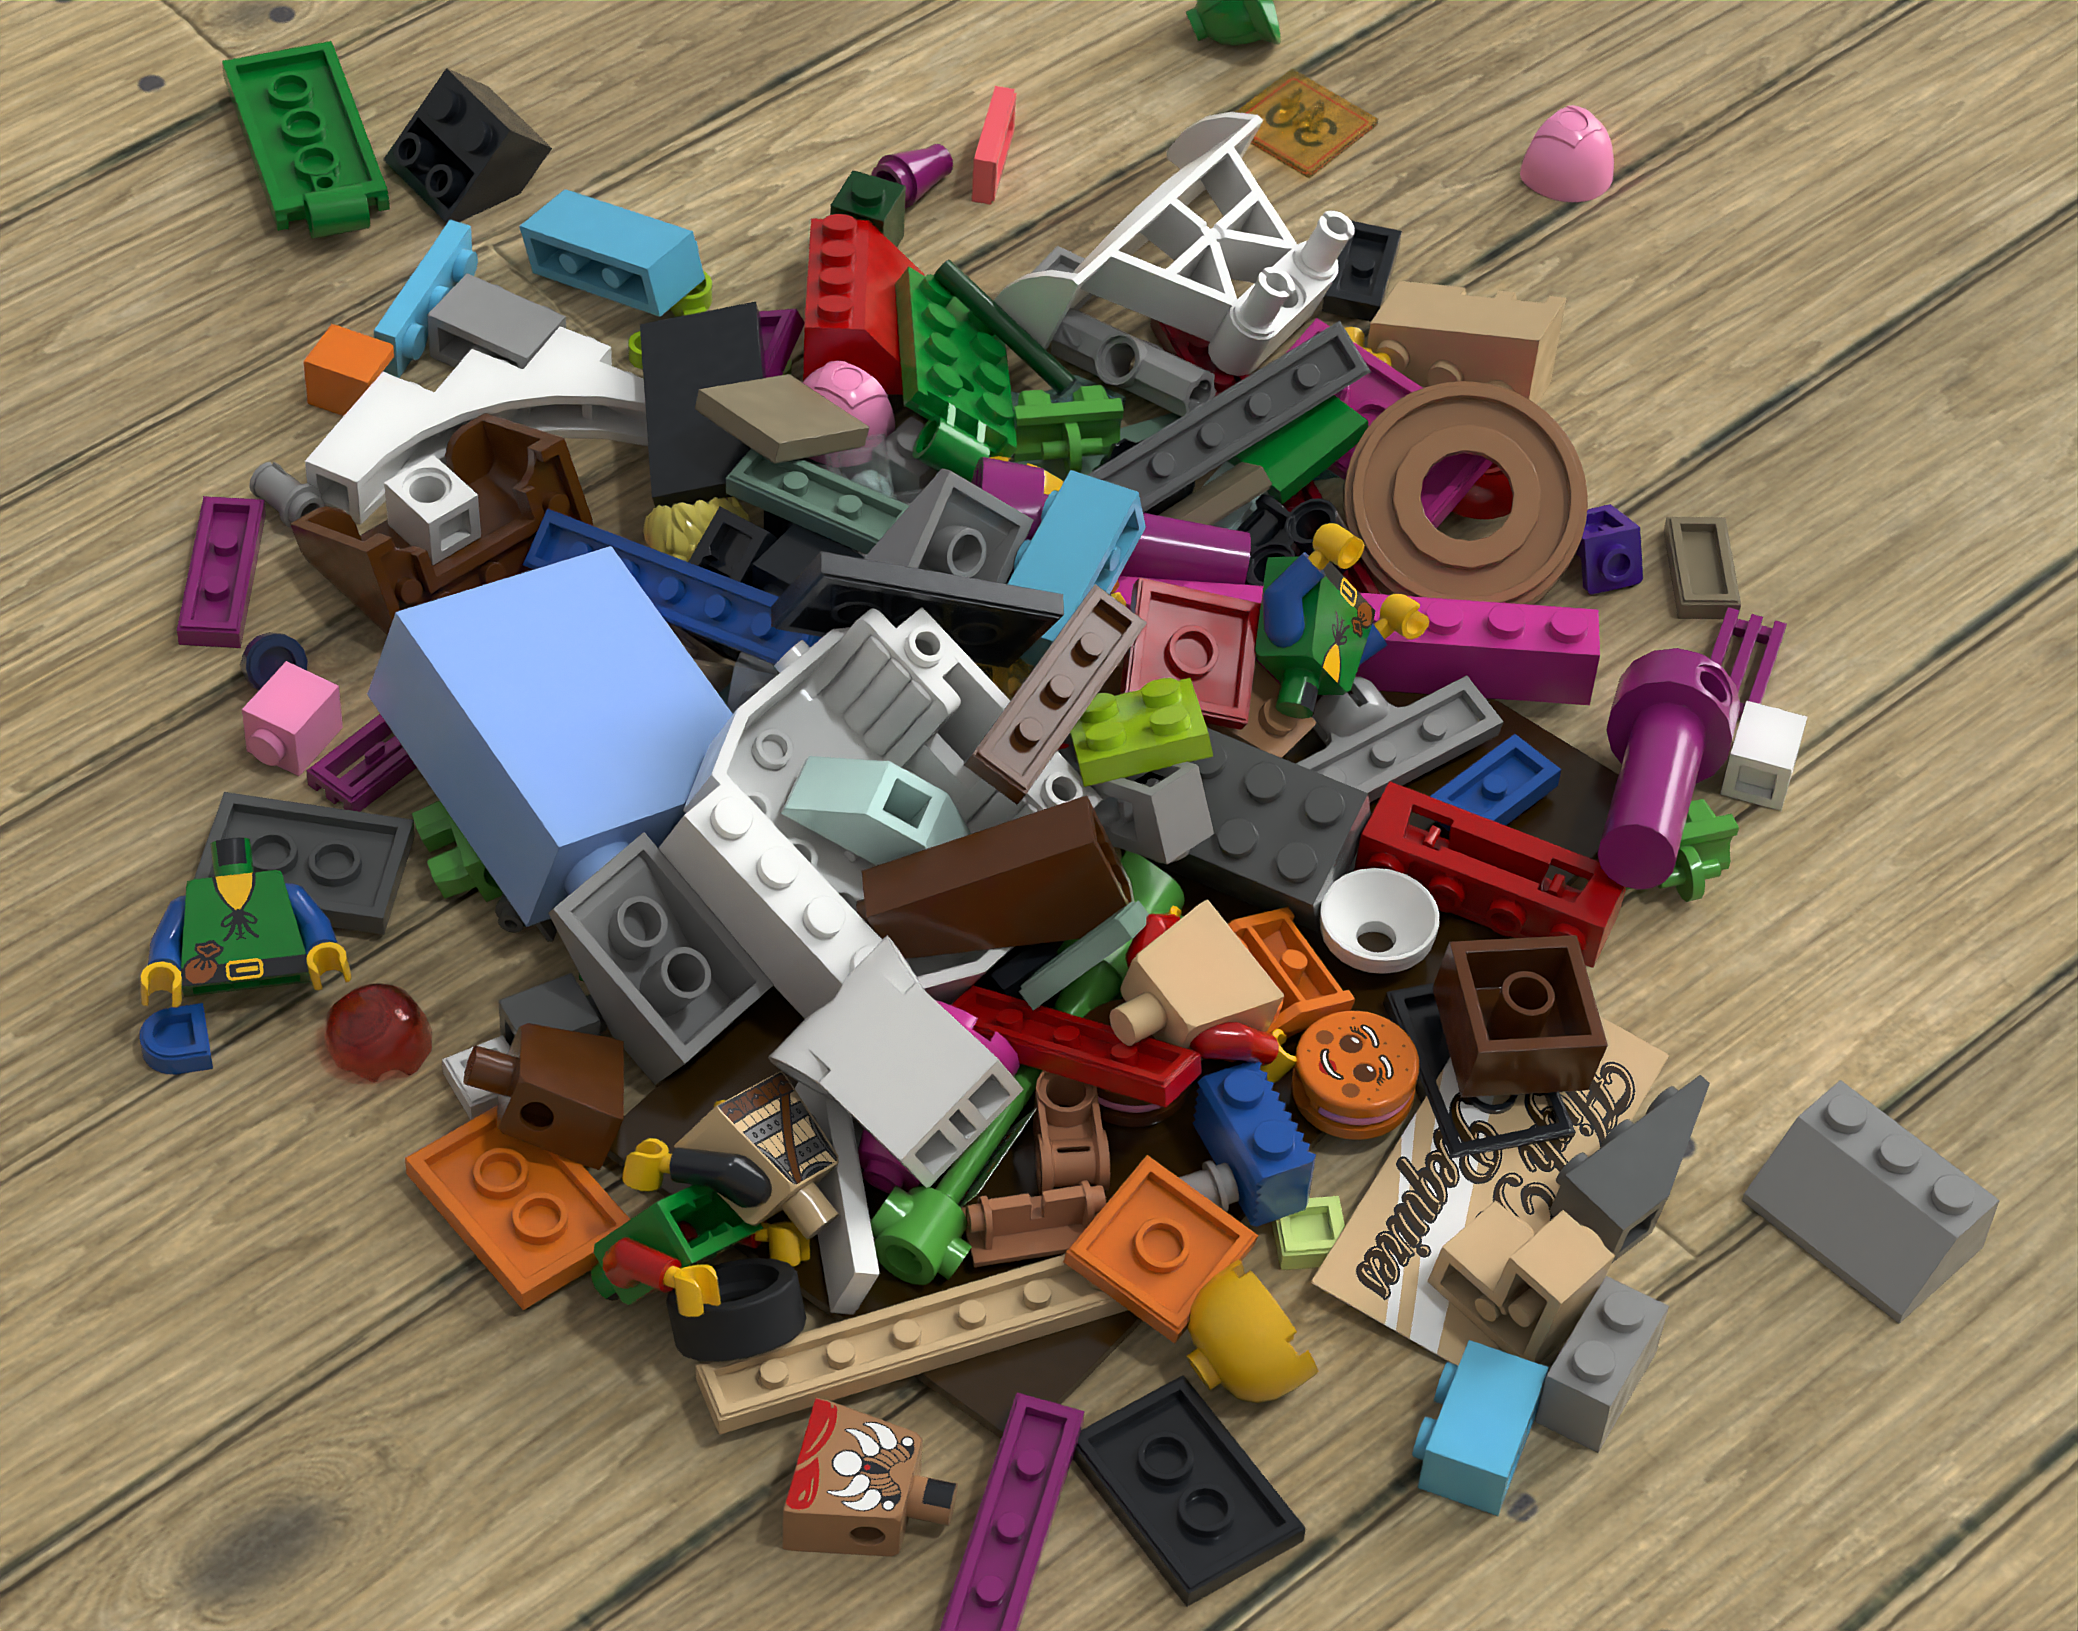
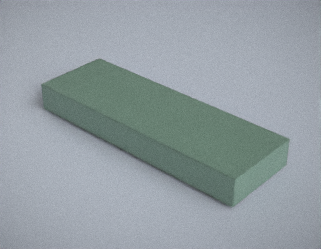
M752 448L726 477L727 494L866 555L909 507L907 504L805 460L798 459L774 464Z

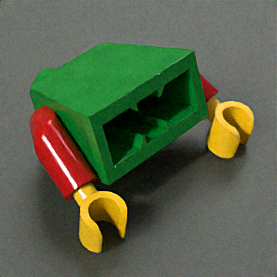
M692 1185L654 1203L595 1243L594 1254L599 1263L592 1268L591 1278L595 1289L601 1296L610 1301L620 1298L627 1305H631L659 1290L666 1293L675 1288L679 1313L683 1316L696 1317L704 1313L703 1304L721 1305L717 1275L712 1266L705 1265L737 1244L757 1248L761 1242H769V1258L787 1262L791 1266H797L800 1264V1261L810 1259V1242L806 1240L792 1221L768 1224L767 1220L757 1226L747 1224L717 1192L707 1186Z

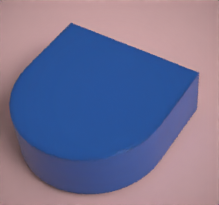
M203 1003L162 1009L145 1020L140 1029L139 1037L142 1056L147 1065L152 1069L164 1074H183L213 1069Z

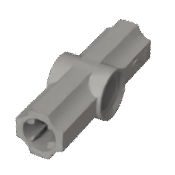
M1073 308L1068 310L1051 340L1052 355L1098 376L1107 384L1125 389L1182 417L1214 398L1216 394L1214 388L1215 375L1164 351L1156 344L1136 338ZM1135 356L1134 366L1129 372L1130 363Z

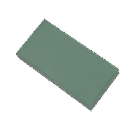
M1132 900L1040 967L1021 985L1022 989L1019 993L1032 1010L1036 1009L1135 937L1146 926V917L1149 913L1139 900L1136 902Z

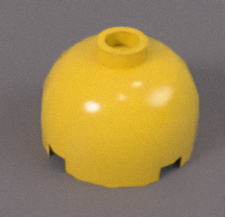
M1237 1259L1216 1274L1200 1289L1191 1306L1190 1321L1188 1323V1331L1196 1349L1186 1355V1358L1197 1376L1209 1390L1221 1384L1237 1399L1253 1403L1267 1402L1287 1395L1318 1374V1368L1309 1350L1299 1356L1291 1346L1290 1342L1294 1340L1293 1335L1297 1331L1289 1318L1258 1277L1251 1270L1245 1273L1242 1261Z

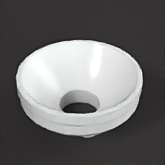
M1369 868L1345 874L1333 882L1321 902L1320 930L1325 944L1342 962L1365 972L1385 974L1413 967L1430 952L1438 933L1439 911L1436 901L1430 892L1417 880L1390 869ZM1367 932H1379L1388 936L1394 946L1385 952H1371L1364 949L1358 943L1357 938Z

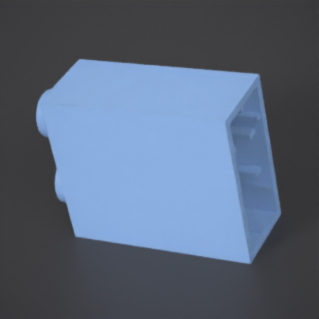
M611 546L396 612L367 693L526 927L550 919L551 917L548 913L643 832L659 848L686 814L683 809L707 749L733 715Z

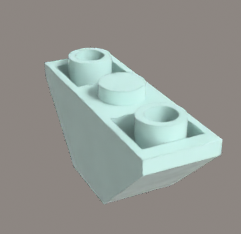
M809 756L804 762L781 814L875 865H880L972 834L947 792L890 761Z

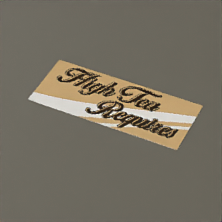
M1600 1016L1608 1046L1589 1090L1559 1092L1575 1129V1136L1451 1159L1426 1096L1313 1277L1312 1284L1452 1364L1459 1366L1468 1340L1498 1350L1499 1346L1427 1282L1442 1246L1495 1200L1513 1216H1518L1525 1220L1535 1233L1541 1230L1554 1218L1549 1211L1560 1188V1185L1556 1182L1559 1172L1579 1153L1584 1152L1590 1157L1598 1151L1607 1135L1619 1123L1626 1119L1632 1121L1667 1061L1668 1053ZM1451 1057L1436 1080L1460 1143L1555 1123L1544 1093L1518 1094L1513 1107L1501 1114H1488L1478 1110L1469 1102L1467 1097L1461 1098ZM1510 1095L1480 1096L1477 1098L1484 1103L1498 1105L1506 1102Z

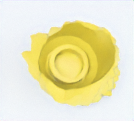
M715 497L709 504L703 500H697L694 505L681 502L674 504L672 508L666 505H658L646 516L643 533L645 541L650 548L688 562L719 506L749 522L750 520L741 503L735 497H729L728 500Z

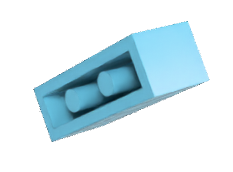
M564 189L519 226L534 274L659 317L705 279L698 253V244L693 231Z
M1070 470L1060 490H1054L1049 494L1042 510L1041 524L1032 540H1025L1021 544L1014 562V573L1007 584L1063 594L1064 615L1018 661L1036 666L1095 584L1108 594L1111 593L1146 528L1139 492Z

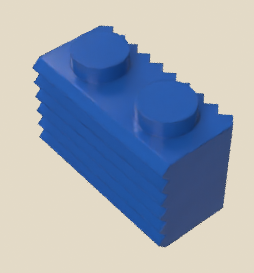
M1245 1062L1206 1075L1197 1082L1200 1088L1196 1090L1199 1096L1195 1098L1198 1104L1195 1106L1197 1112L1193 1115L1196 1120L1192 1124L1216 1165L1227 1163L1230 1167L1238 1188V1203L1250 1224L1257 1227L1306 1209L1309 1202L1316 1154L1309 1152L1310 1144L1303 1142V1133L1297 1132L1298 1123L1291 1121L1292 1113L1285 1111L1286 1103L1279 1101L1280 1093L1273 1091L1274 1083L1267 1081L1268 1073L1261 1071L1262 1063Z

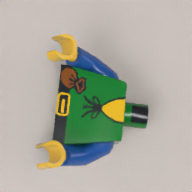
M1335 523L1324 524L1316 531L1313 539V549L1315 551L1310 556L1303 552L1299 557H1268L1255 652L1257 660L1281 683L1275 708L1281 714L1292 718L1305 719L1312 717L1317 695H1344L1349 692L1358 667L1385 648L1387 643L1384 639L1393 632H1397L1406 639L1413 640L1421 636L1429 625V618L1418 611L1420 604L1403 594L1388 596L1380 608V620L1373 624L1375 609L1332 564L1334 563L1343 569L1354 565L1364 551V542Z
M227 838L210 844L214 877L187 881L186 895L179 896L170 901L150 941L148 965L141 974V1003L144 1006H149V996L153 992L160 990L168 991L172 994V1007L177 1008L182 1002V991L184 997L307 983L310 982V978L313 988L319 991L323 990L320 976L327 971L337 970L342 972L345 983L350 982L352 978L346 951L338 944L330 919L305 889L293 883H285L281 870L254 872L250 839Z

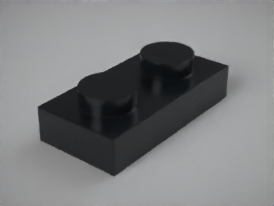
M1352 221L1354 234L1337 258L1338 274L1323 297L1322 312L1371 322L1384 303L1400 248L1402 231Z

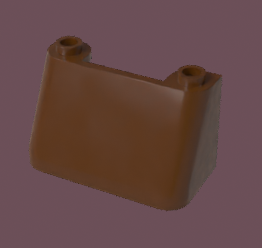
M487 413L473 419L455 431L447 443L445 453L446 464L455 475L478 495L481 537L433 566L427 550L414 545L411 546L388 525V520L360 535L354 520L348 513L336 507L324 506L290 523L305 559L388 635L394 615L398 611L531 571L532 569L524 566L523 563L547 509L593 526L592 516L565 438Z

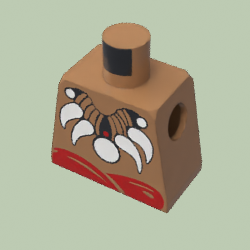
M816 1397L783 1509V1549L801 1552L892 1557L901 1550L909 1518L950 1525L958 1483L920 1476L923 1438L916 1432L832 1401Z

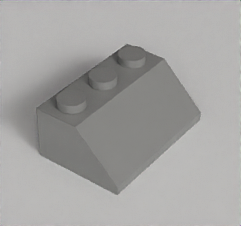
M1841 1080L1797 1117L1749 1185L1742 1199L1746 1205L1899 1324L1983 1248L2000 1201Z

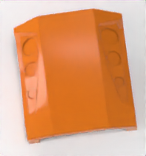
M1289 907L1234 919L1228 923L1229 927L1285 995L1268 1030L1265 1032L1271 1034L1274 1030L1280 1029L1285 1034L1286 1039L1307 1029L1322 1017L1337 1012L1350 1011L1356 1000L1349 990H1342L1293 923L1294 914ZM1225 1060V1061L1235 1062V1061H1238V1060Z

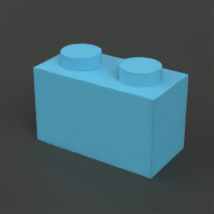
M1468 1340L1459 1366L1447 1362L1441 1374L1434 1397V1402L1443 1405L1438 1419L1435 1420L1425 1416L1418 1432L1412 1457L1423 1460L1418 1488L1498 1516L1536 1418L1549 1367Z

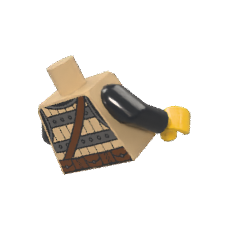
M782 1071L728 1100L716 1101L713 1109L674 1145L675 1150L673 1154L668 1153V1146L664 1142L649 1138L637 1145L635 1152H631L626 1156L622 1176L626 1186L640 1191L657 1190L663 1183L664 1173L670 1174L673 1182L711 1188L747 1224L757 1226L783 1210L806 1240H809L839 1216L835 1208L816 1186L839 1164L838 1154L819 1127L816 1117L810 1113Z

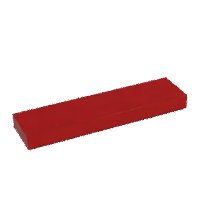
M974 985L951 1004V1006L964 1010L978 1018L972 1030L987 1040L991 1041L996 1031L1003 1036L1018 1054L1019 1063L1161 1107L1166 1108L1201 1074L1200 1053L1149 1037L1132 1046H1127L1116 1036L1112 1026L1041 1005L1032 1010L1024 1000Z

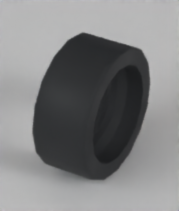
M748 1258L713 1265L712 1267L717 1275L721 1305L703 1304L704 1313L700 1316L688 1317L679 1313L675 1288L668 1292L666 1298L675 1346L684 1357L697 1361L725 1362L745 1359L772 1351L792 1341L804 1330L806 1313L797 1271L789 1263L772 1258Z

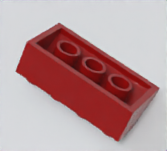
M833 214L826 216L824 219L811 218L804 324L803 381L812 372L825 366L828 362L845 361L873 376L883 387L886 394L903 395L895 283L908 266L924 276L925 274L869 220H856L844 214Z

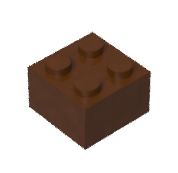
M1577 935L1449 942L1432 988L1461 1098L1589 1090L1608 1044Z

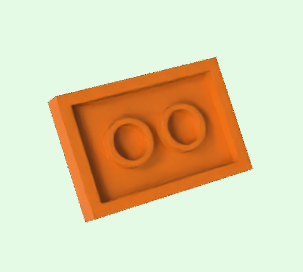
M498 1105L406 1157V1174L521 1309L525 1310L590 1271L599 1263L594 1254V1244L625 1224L630 1218L582 1164L503 1134L497 1127Z

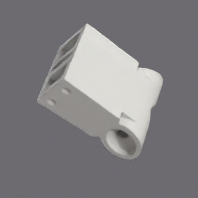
M888 936L847 976L833 1000L808 1016L768 1057L776 1067L815 1092L835 1100L926 1188L930 1187L1024 1090L1001 1061L925 991L901 952Z

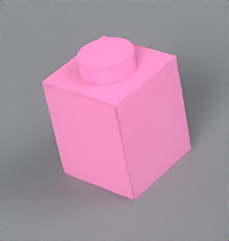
M287 661L242 709L247 752L253 754L266 765H276L297 776H300L343 728L339 686Z

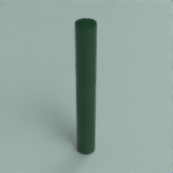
M950 259L937 269L934 277L1060 396L1064 395L1074 385L1077 379Z

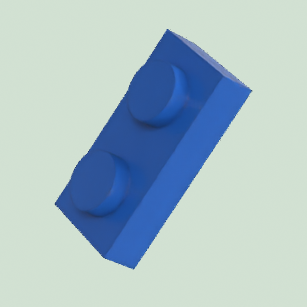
M1514 734L1430 797L1506 826L1558 786L1562 769ZM1436 821L1450 832L1451 826Z

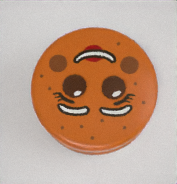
M1342 1011L1320 1018L1305 1030L1296 1048L1295 1056L1297 1062L1293 1069L1291 1090L1295 1105L1309 1123L1335 1137L1363 1140L1389 1133L1405 1120L1414 1101L1419 1074V1057L1413 1041L1402 1028L1389 1019L1377 1014L1364 1011Z

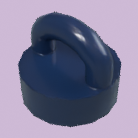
M268 632L256 636L247 644L242 654L240 668L246 681L252 688L259 691L286 661L307 671L308 660L304 649L295 639L282 633Z

